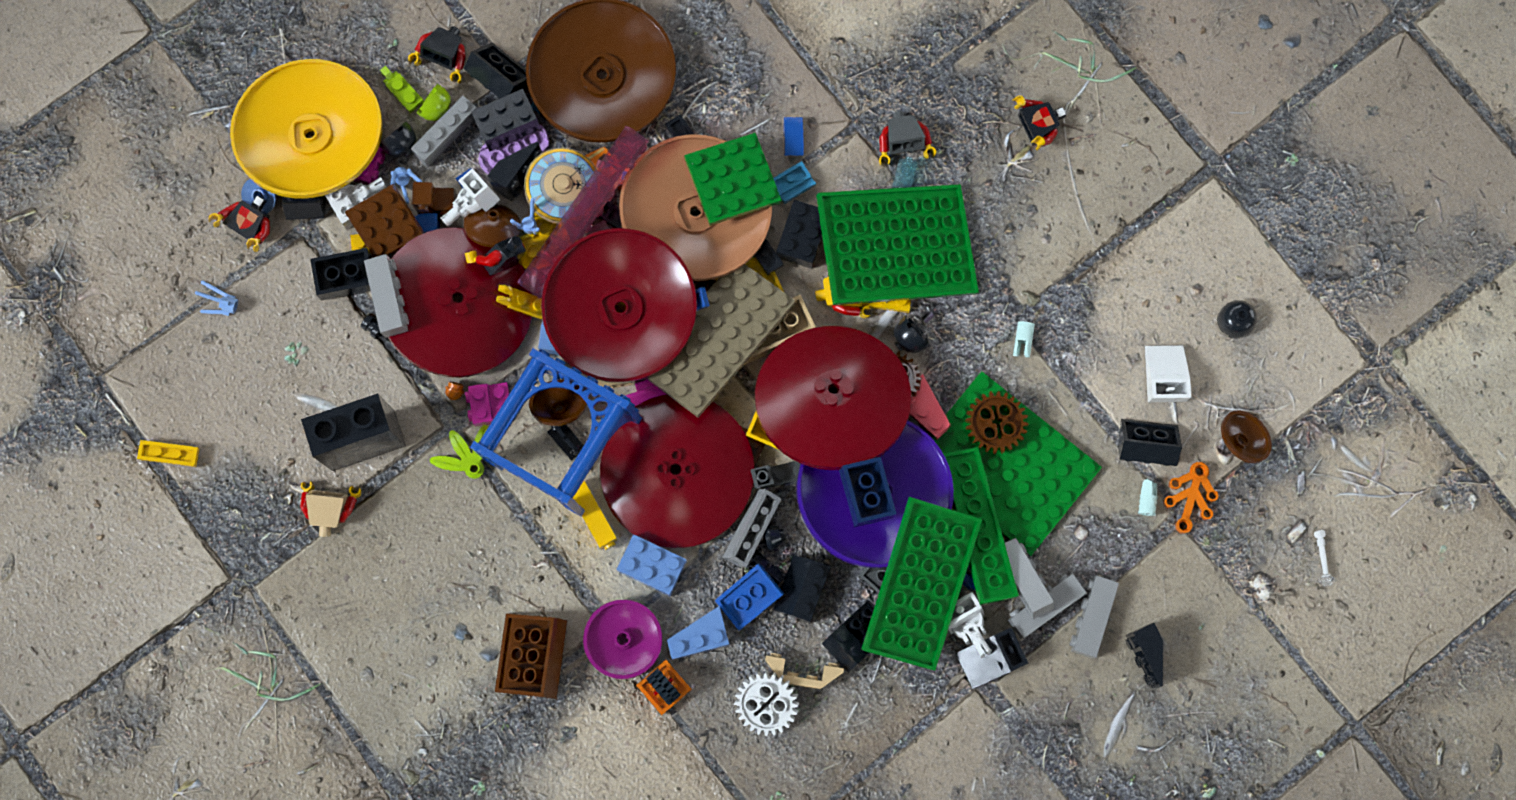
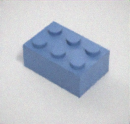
M633 534L616 570L670 597L687 560Z

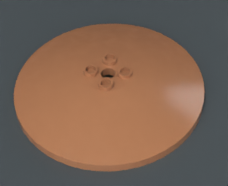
M707 135L673 137L654 145L644 152L635 161L625 177L619 203L622 228L639 230L665 242L681 257L693 281H706L726 276L749 262L762 246L772 217V206L709 226L684 159L686 154L727 142ZM696 208L701 214L699 216H692L690 211Z

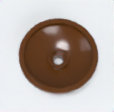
M496 203L487 212L481 208L479 211L464 218V230L473 242L492 248L498 242L513 236H519L520 230L510 220L513 219L518 223L521 222L513 210Z
M579 385L575 386V390H578ZM565 388L545 389L529 399V409L532 416L538 422L549 426H562L575 421L584 413L587 403L580 395Z
M1235 410L1223 418L1221 435L1226 447L1235 457L1244 462L1256 464L1264 461L1270 455L1272 442L1269 432L1257 417L1246 411Z

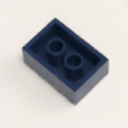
M881 457L841 467L839 473L854 528L889 520L896 515Z

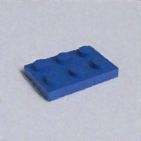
M759 563L720 595L715 602L740 631L784 593Z

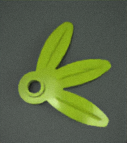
M483 425L475 437V442L479 443L488 429V425ZM451 430L449 432L450 442L461 460L449 456H435L430 458V463L444 470L465 471L466 475L472 479L481 477L484 473V465L481 462L482 458L474 451L471 453L464 439L457 432ZM473 465L478 467L477 472H471Z

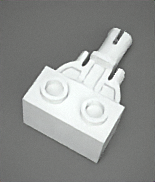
M473 168L458 180L464 188L459 192L457 199L452 202L453 208L441 217L448 227L460 216L466 217L470 213L479 211L481 208L487 212L500 200Z
M380 177L367 186L363 185L362 182L357 185H346L333 193L325 195V197L347 230L353 225L345 211L386 188V185Z
M971 592L957 600L948 631L951 635L954 633L959 638L964 639L967 645L970 644L968 636L980 657L984 658L986 657L985 652L987 655L992 652L981 634L982 632L983 635H986V630L983 627V616L985 614L975 595Z

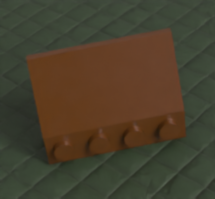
M506 614L495 692L557 699L567 620L554 617Z

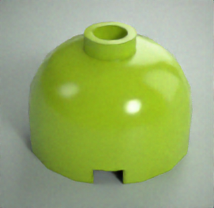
M437 83L416 113L426 120L437 121L450 109L451 96L444 87Z

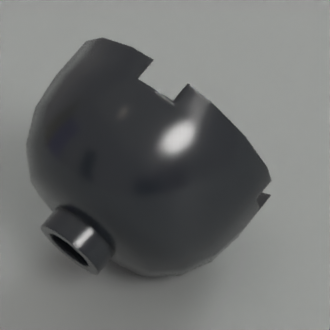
M406 121L379 144V147L389 156L399 157L404 154L406 157L412 152L411 148L416 142L415 131Z
M1234 300L1227 303L1221 308L1217 316V324L1221 332L1233 339L1246 337L1254 330L1257 323L1255 309L1243 300Z
M906 315L894 328V337L896 339L894 344L900 351L905 350L908 353L915 354L929 346L930 341L928 338L923 339L924 332Z

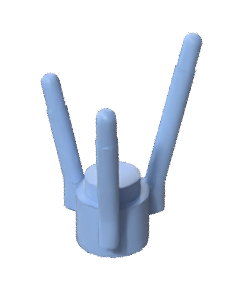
M398 167L391 171L390 185L393 183L395 185V182L401 185L406 204H409L405 185L410 181V176L417 182H422V180L411 169Z
M534 198L530 199V216L525 217L522 223H518L513 219L510 222L518 227L519 230L523 229L526 234L534 233L537 235L540 229L537 227L536 220L534 219Z
M201 281V284L224 296L218 298L195 291V294L219 302V308H222V310H201V313L229 316L230 313L234 314L236 312L238 299H235V296L229 295L205 281Z

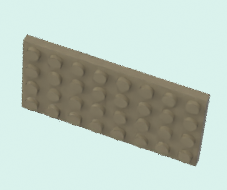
M747 265L742 266L733 273L718 278L706 292L710 306L697 311L692 334L682 352L667 367L646 378L698 418L796 304L793 298Z

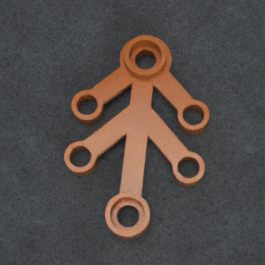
M1203 462L1192 464L1189 473L1179 478H1172L1169 481V487L1172 490H1177L1181 487V484L1192 480L1191 487L1174 496H1167L1163 500L1165 507L1172 508L1177 502L1187 498L1182 517L1175 524L1176 530L1181 534L1188 533L1192 529L1190 516L1195 501L1201 510L1200 516L1203 520H1209L1213 517V511L1208 508L1199 491L1200 482L1207 492L1205 495L1207 501L1214 502L1218 499L1219 495L1207 478L1209 468ZM1196 469H1200L1202 474L1198 475ZM1172 481H1177L1178 486L1174 487ZM1209 493H1214L1215 498L1211 499ZM1167 499H1171L1173 504L1168 505ZM1204 511H1208L1210 516L1205 517ZM1180 523L1186 525L1184 530L1180 528Z

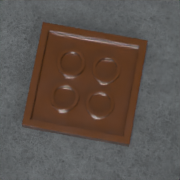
M394 183L345 211V214L373 258L389 254L424 233Z

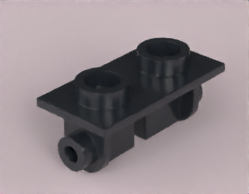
M567 425L551 426V429L547 432L571 461L578 456L584 446Z
M755 552L747 565L750 571L760 563L777 585L785 578L782 575L783 572L776 566L772 565L769 569L766 567L770 561L761 553Z

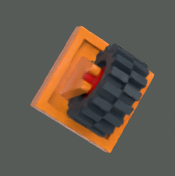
M667 660L663 661L636 685L661 715L665 714L692 690Z

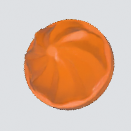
M449 381L448 386H445L446 396L450 400L459 399L464 394V385Z

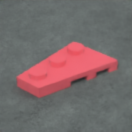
M922 374L920 376L922 378L920 390L917 391L916 397L912 396L909 415L938 440L951 426Z

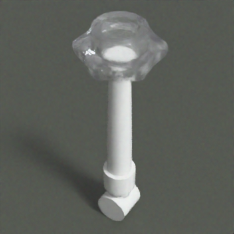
M1324 530L1314 532V536L1318 539L1317 545L1324 575L1317 582L1322 587L1333 586V582L1337 580L1328 574L1326 544L1323 538L1326 534Z

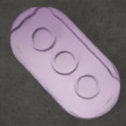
M539 125L540 130L490 152L486 144H484L478 158L482 170L489 174L499 160L536 141L539 143L542 153L547 151L549 147L547 131L543 126Z

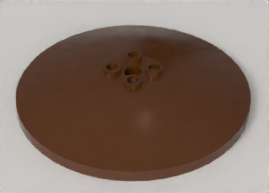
M582 0L556 12L538 30L527 55L526 78L535 106L553 127L578 140L604 143L631 137L647 128L660 116L673 93L676 79V62L671 42L664 29L650 14L641 8L621 0ZM604 71L607 73V77L599 79L597 74Z

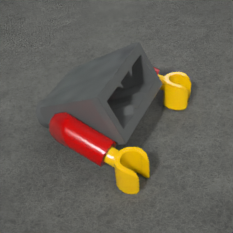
M897 111L893 114L894 118L888 120V126L883 128L879 137L880 152H882L879 158L880 165L883 158L888 160V165L890 164V157L887 155V152L889 154L925 149L923 155L926 159L929 158L928 150L932 152L933 157L936 155V149L931 147L932 140L929 129L920 121H917L915 116H904L902 111Z

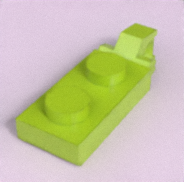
M386 66L380 69L381 74L386 78L383 81L386 88L409 113L424 102L400 73L398 74L397 71L392 73Z

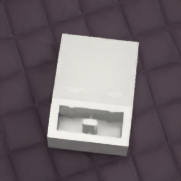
M1183 345L1145 346L1148 403L1187 402L1191 398V385Z

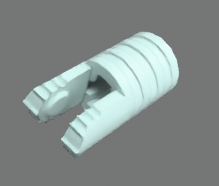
M1024 321L1018 322L1013 356H1019L1021 343L1025 344L1024 355L1025 357H1030L1035 324Z
M1146 479L1142 484L1138 514L1156 516L1158 485Z

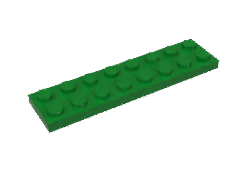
M979 448L944 453L953 480L954 511L982 519L969 561L979 604L984 605L1019 597Z

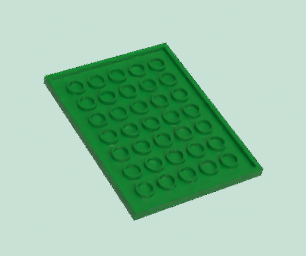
M961 184L821 192L816 195L833 305L965 296L979 293Z
M982 371L945 415L951 427L938 440L929 434L943 454L979 447V442L972 443L975 439L974 436L968 437L971 430L965 429L966 426L970 425V423L965 422L966 418H970L966 412L973 411L969 406L971 404L976 405V398L982 401L981 395L985 394L988 398L990 391L994 396L1000 391L1002 397L1005 393H1008V399L1013 397ZM1014 398L1013 402L1016 403L1019 402V400ZM1020 403L1019 409L1025 408L1022 415H1028L1023 420V422L1028 423V426L1023 427L1027 433L1020 434L1024 439L1022 441L1017 440L1019 445L1015 447L1011 444V451H1008L1005 447L1003 454L999 449H997L996 454H993L991 448L988 452H985V446L980 448L979 452L1001 532L1009 540L1016 538L1019 544L1023 543L1027 551L1026 554L1031 557L1102 466L1024 404ZM992 406V410H993L994 415H995V411H996V410H995V407ZM1005 407L999 408L1000 414L1004 416L1009 414ZM987 411L980 412L983 419L990 418ZM995 415V419H994V421H993L992 423H993V424L995 423V424L997 425V430H998V426H999V424H1000L1001 422H1000V421L998 422V421L996 420V415ZM1010 426L1003 427L1006 434L1013 433ZM986 429L984 431L986 437H994L992 430ZM998 430V434H997V435H998V438L1001 439V435H1000L999 430Z

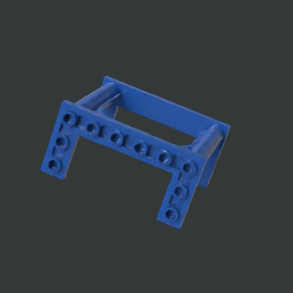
M532 348L529 353L532 358L479 443L473 441L470 448L487 463L501 471L503 469L507 470L555 498L566 509L582 517L585 510L573 499L574 495L614 433L627 422L633 421L639 424L642 417L638 413L639 410L635 408V405L630 402L631 399L623 394L620 396L614 393L615 390L607 385L602 387L598 385V381L593 377L588 376L586 378L582 376V372L577 368L572 367L570 369L559 358L554 360L548 352ZM544 373L553 377L552 382L546 383L544 381ZM560 378L563 380L564 378V381L562 383L558 382L557 380H560ZM537 379H539V382L541 383L539 387H535V384L538 383L536 381ZM579 385V389L575 390V386ZM549 388H565L580 395L587 403L592 418L590 435L557 489L494 453L527 400L536 393ZM591 394L593 397H597L593 401L589 399ZM599 402H606L608 404L607 408L603 411H596L594 409L595 405ZM598 416L601 417L600 422L596 420Z

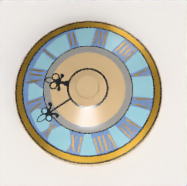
M554 148L536 157L526 172L524 182L525 196L529 205L530 199L534 198V212L541 218L556 224H570L586 217L595 207L601 189L598 171L591 160L584 154L569 148Z

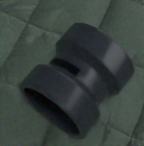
M370 313L362 321L360 327L364 331H369L371 337L378 339L382 334L379 330L377 317L374 313Z

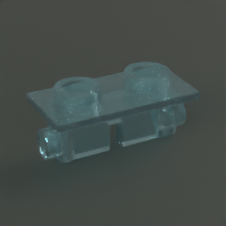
M913 158L899 159L892 188L912 187L918 164L912 162Z

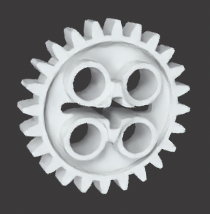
M768 671L765 672L764 676L758 672L756 678L751 674L749 680L745 679L743 681L744 686H739L738 690L740 692H737L735 695L738 700L734 704L740 707L735 712L742 713L738 719H745L746 721L743 726L750 724V731L756 728L758 735L762 730H764L765 736L769 734V731L776 735L777 729L782 733L784 726L790 727L789 721L794 722L795 717L793 715L798 713L795 707L799 705V702L794 700L797 699L798 694H792L795 687L789 688L790 681L788 680L784 683L783 675L777 679L776 672L772 676H769ZM762 687H769L771 693H765L762 690ZM775 692H779V695L773 698L771 703L767 704L758 715L754 714ZM748 700H755L757 706L750 705ZM776 701L784 702L785 707H779ZM762 714L770 715L771 720H765Z

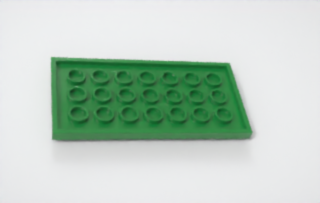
M912 497L908 498L863 642V651L933 671L936 670L982 519Z

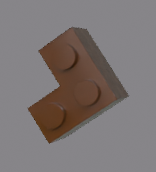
M413 182L412 205L418 215L437 213L442 217L453 208L452 202L457 197L454 188H435L432 182Z

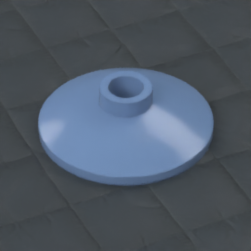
M251 179L247 180L242 187V200L252 203L257 195L261 196L262 193V198L267 200L262 210L266 213L272 211L276 204V194L261 188Z

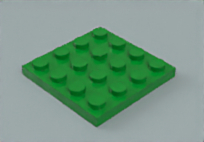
M756 133L684 155L709 226L779 204L782 201Z

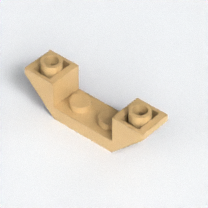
M770 653V656H766L765 661L771 670L776 672V677L779 679L783 675L785 659L782 658L781 654ZM828 663V666L824 665L821 681L818 680L817 676L807 675L806 678L798 677L799 673L787 672V675H783V682L785 683L789 680V685L820 690L844 672V668H840V664Z

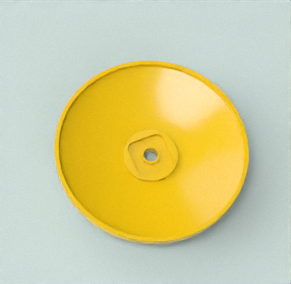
M320 59L292 61L264 73L243 93L236 105L231 120V146L237 162L245 174L261 188L273 194L289 198L304 199L324 196L350 184L371 163L382 137V114L379 103L370 86L351 69L335 62ZM308 132H315L312 138H306Z

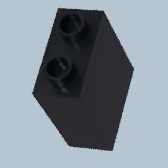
M378 393L301 419L312 457L331 471L406 447L395 410Z

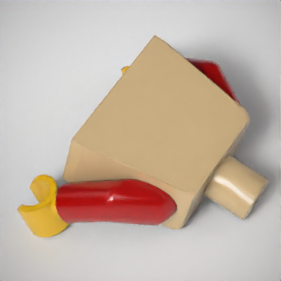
M311 481L309 488H306V483L302 482L300 486L304 492L301 494L300 508L306 519L309 520L310 525L319 526V536L329 537L331 536V527L337 528L351 515L357 501L356 498H359L362 492L359 488L358 493L353 494L354 487L351 486L349 488L350 496L348 497L347 493L314 490L315 485Z

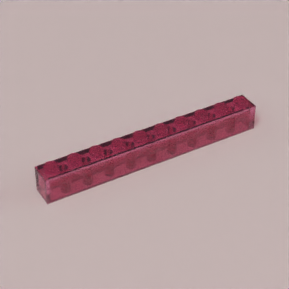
M625 126L517 282L538 298L542 296L544 284L552 266L568 247L591 230L595 218L603 213V207L606 202H609L614 197V191L623 184L627 172L635 167L638 156L646 151L649 142L634 129Z

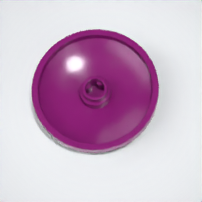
M632 600L611 601L598 608L589 618L583 635L584 650L590 663L602 674L615 679H631L645 673L658 659L662 648L661 627L655 615L644 605Z

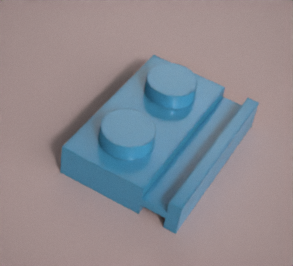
M802 161L773 178L784 204L816 186V182L812 179Z

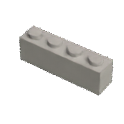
M462 96L411 148L414 156L429 167L474 121L471 111L477 109V107Z
M385 254L364 260L380 333L385 337H390L407 332L409 319L403 311L405 302L403 296L399 293L401 284L398 277L395 276L397 267L394 259Z
M757 489L723 555L724 559L738 567H747L782 498L766 489Z
M1016 538L1006 542L1005 547L1019 597L1032 619L1034 620L1054 610L1055 597L1051 591H1047L1045 588L1046 583L1042 575L1036 573V566L1033 560L1027 558V551L1023 543L1019 544Z
M1065 574L1056 580L1059 584L1053 588L1051 585L1046 587L1047 591H1051L1055 597L1054 610L1034 620L1026 607L1022 610L1017 608L1010 613L1011 618L1007 621L1020 639L1031 634L1087 593L1073 574L1070 576Z
M1097 575L1093 579H1089L1086 590L1089 592L1087 598L1084 597L1081 604L1083 612L1081 617L1078 616L1075 623L1077 632L1076 635H1072L1069 646H1072L1071 652L1092 659L1097 658L1119 583Z

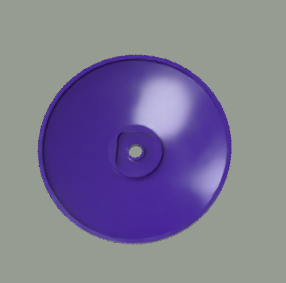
M907 421L906 427L896 443L880 456L896 510V515L892 519L854 528L839 470H823L800 464L797 477V500L804 523L815 540L824 549L847 563L866 568H887L909 497L952 510L954 497L953 480L947 460L935 441L925 431L910 421Z

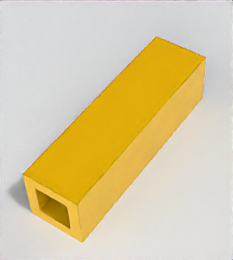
M583 481L573 499L585 510L582 517L599 548L608 550L616 545L617 538L586 482Z

